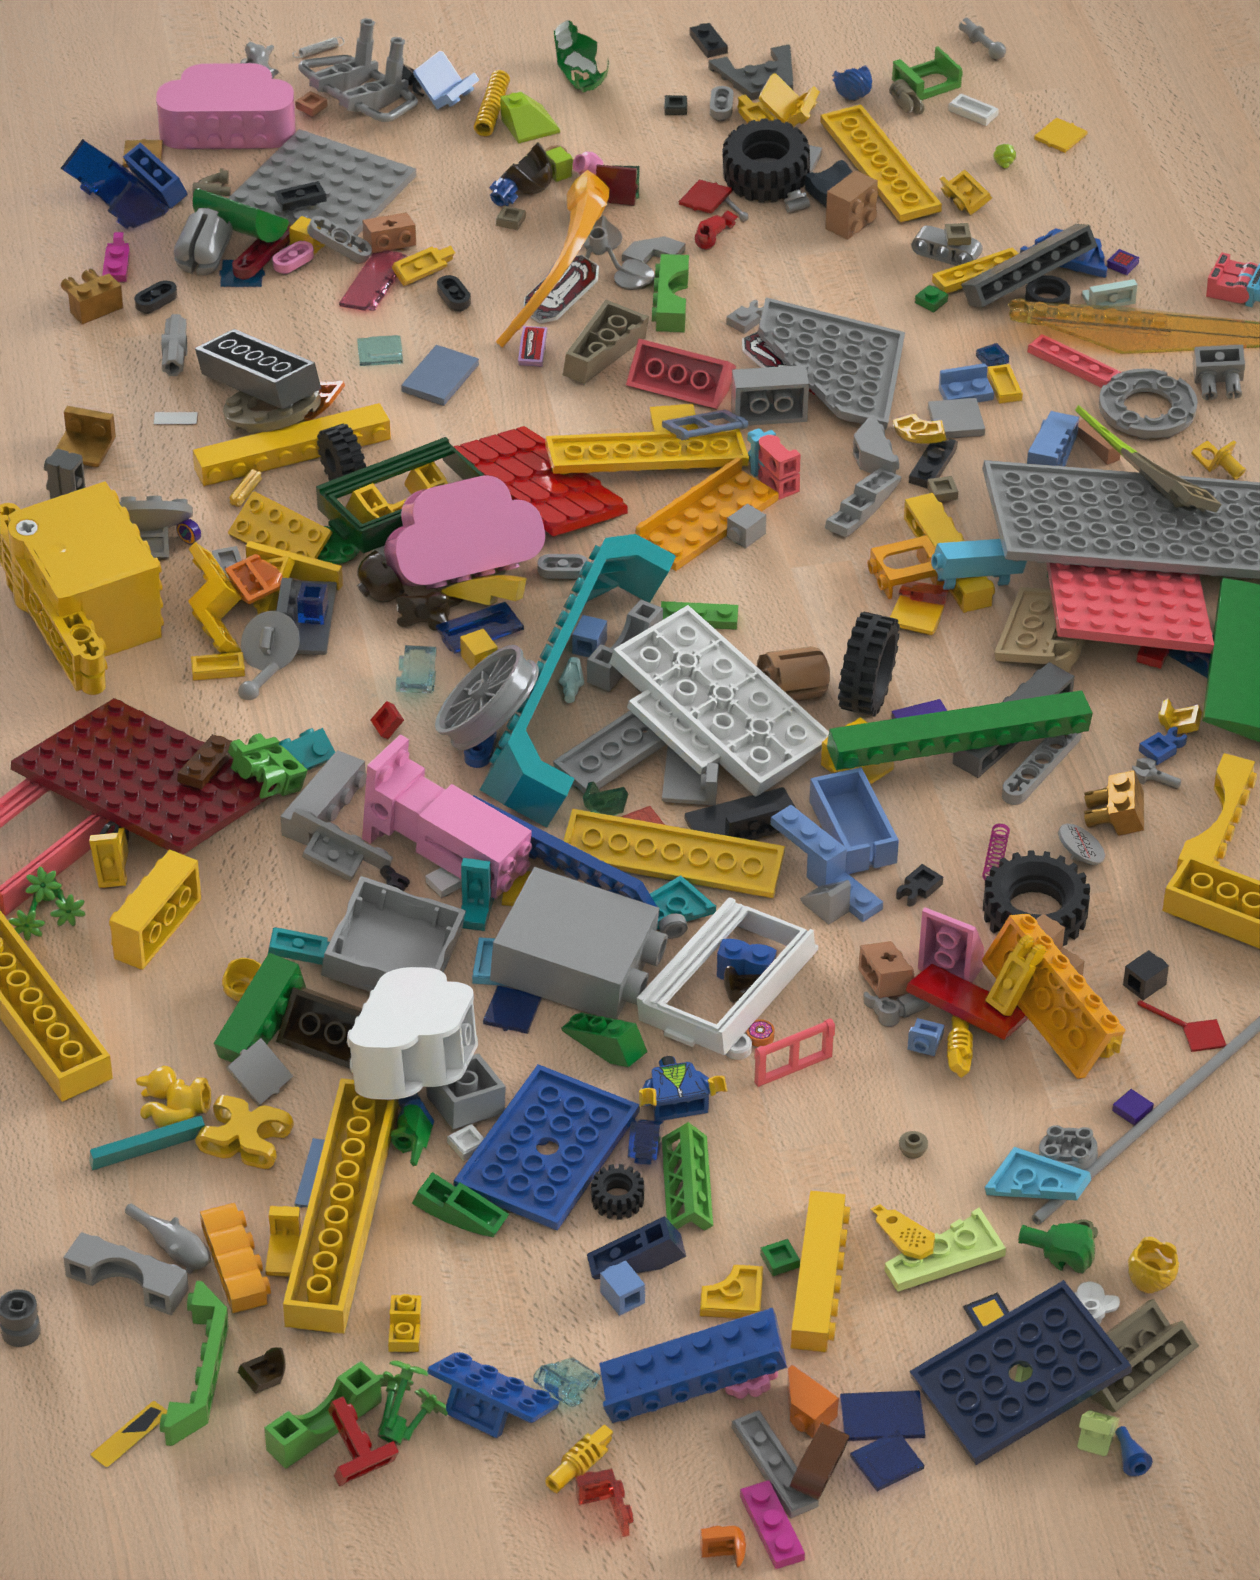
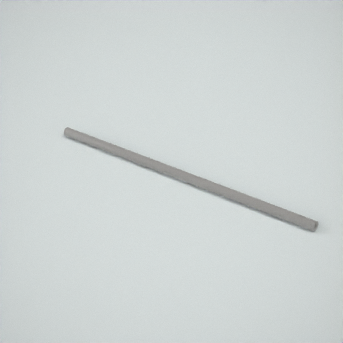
M1260 1016L1099 1156L1095 1163L1085 1170L1090 1172L1091 1179L1260 1032ZM1050 1199L1032 1215V1220L1037 1225H1040L1067 1200Z

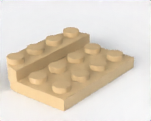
M1020 587L994 653L995 660L1033 664H1047L1050 662L1069 672L1071 666L1079 658L1085 639L1058 637L1050 589Z

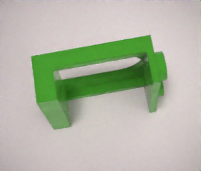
M938 46L935 47L934 60L913 67H909L901 59L893 61L892 80L894 82L899 79L905 80L921 101L961 87L963 76L961 66L954 62ZM931 74H941L947 78V81L924 89L925 81L921 78Z

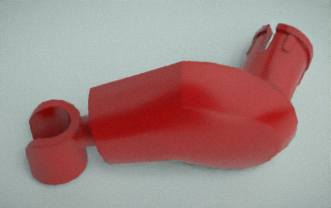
M727 210L722 217L715 215L700 221L694 238L696 245L704 250L713 248L716 244V236L725 229V226L731 229L736 224L735 220L738 216Z

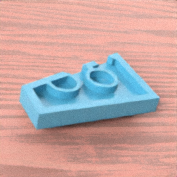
M1013 1147L985 1186L986 1195L1077 1201L1092 1179L1088 1171Z

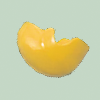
M244 957L230 961L222 978V987L225 994L239 1002L261 964L254 959Z

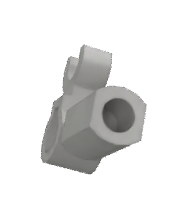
M867 991L864 992V1004L874 1009V1012L879 1016V1022L884 1026H894L898 1024L901 1016L905 1018L930 1007V1003L910 993L897 998L895 1001L888 997L878 998L877 995L871 996Z

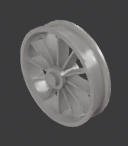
M508 645L493 652L478 663L449 694L435 721L436 730L441 735H448L451 738L452 746L457 750L470 749L480 744L501 728L526 700L536 683L539 674L538 665L532 660H526L523 657L522 649L517 645Z

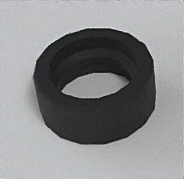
M1042 275L1026 285L1025 305L1029 311L1036 315L1044 317L1061 315L1067 311L1070 305V286L1060 277ZM1049 293L1058 297L1043 298L1038 296V294Z

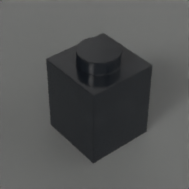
M1148 950L1125 966L1123 986L1141 1000H1145L1167 984L1169 965L1162 958L1157 957Z

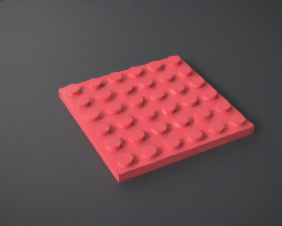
M1046 562L1058 637L1211 653L1214 641L1199 574L1189 575L1178 572L1164 573L1152 570L1139 571L1136 569H1113L1111 567H1088L1086 565H1063Z

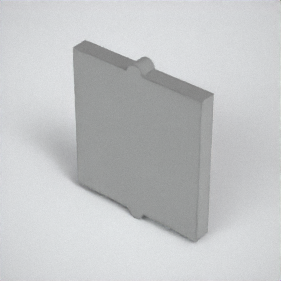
M261 1038L249 1049H243L240 1052V1056L226 1067L258 1106L272 1094L277 1095L280 1092L279 1088L293 1077Z

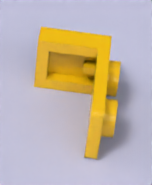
M270 1206V1239L265 1268L266 1275L290 1276L301 1235L300 1207Z

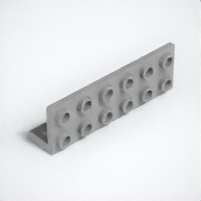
M668 746L662 801L716 805L720 764L708 763L707 771L700 775Z

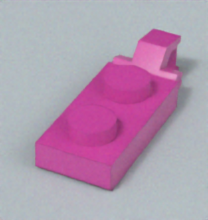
M114 232L113 243H108L105 250L102 276L110 273L117 282H127L130 247L129 243L124 242V232Z

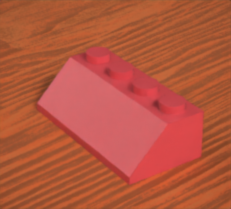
M638 339L626 386L718 409L730 389L732 370H735L736 365L729 361Z

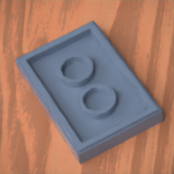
M435 345L402 383L401 392L444 406L478 367L479 358Z

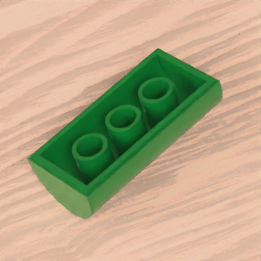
M199 188L195 189L192 204L195 213L199 208L215 210L218 212L217 216L222 218L227 224L228 222L231 223L234 231L265 242H274L281 238L290 222L285 218Z

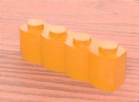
M235 1203L200 1211L203 1234L209 1246L232 1314L267 1305V1295L271 1294L268 1277H262L260 1273L263 1271L259 1254L254 1255L252 1251L255 1249V1244L251 1232L246 1233L244 1229L247 1227L243 1210L238 1211Z

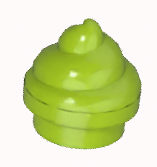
M1009 144L998 145L993 153L994 161L1004 169L1008 168L1016 159V151Z

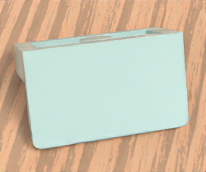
M1132 279L1092 286L1089 290L1082 291V297L1091 311L1136 304L1138 285Z

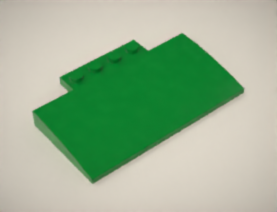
M1223 578L1220 582L1213 634L1214 647L1210 657L1202 721L1260 742V585Z

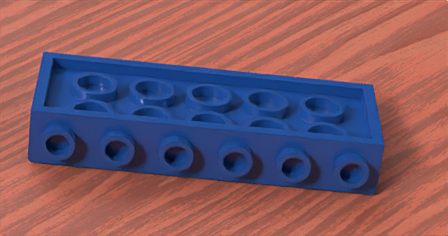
M766 1309L599 1363L606 1399L603 1402V1408L613 1424L787 1368L774 1309Z

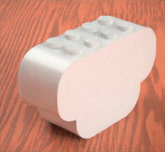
M406 967L384 974L379 979L374 990L370 991L367 1003L363 1004L361 1014L356 1017L355 1024L352 1030L348 1031L347 1044L351 1049L350 1071L353 1073L355 1091L359 1095L370 1099L392 1100L414 1095L423 1087L444 1086L459 1080L464 1075L478 1046L472 988L463 983L448 982L446 975L442 971L433 968Z

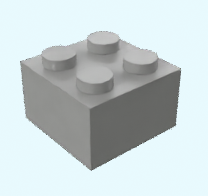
M478 1053L473 1055L464 1075L459 1080L444 1086L427 1087L426 1096L451 1128L456 1129L502 1114L505 1110L506 1086Z

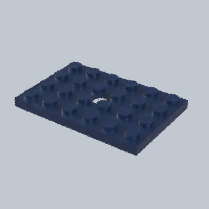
M1062 1280L909 1372L912 1380L975 1465L1128 1375L1132 1372V1367L1068 1284ZM1019 1364L1022 1367H1031L1033 1373L1028 1380L1016 1382L1009 1377V1371L1012 1367Z

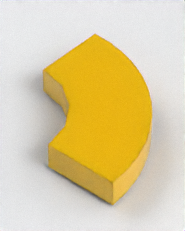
M916 414L892 420L896 433L906 441L921 444L946 441L942 420L924 421L919 419Z

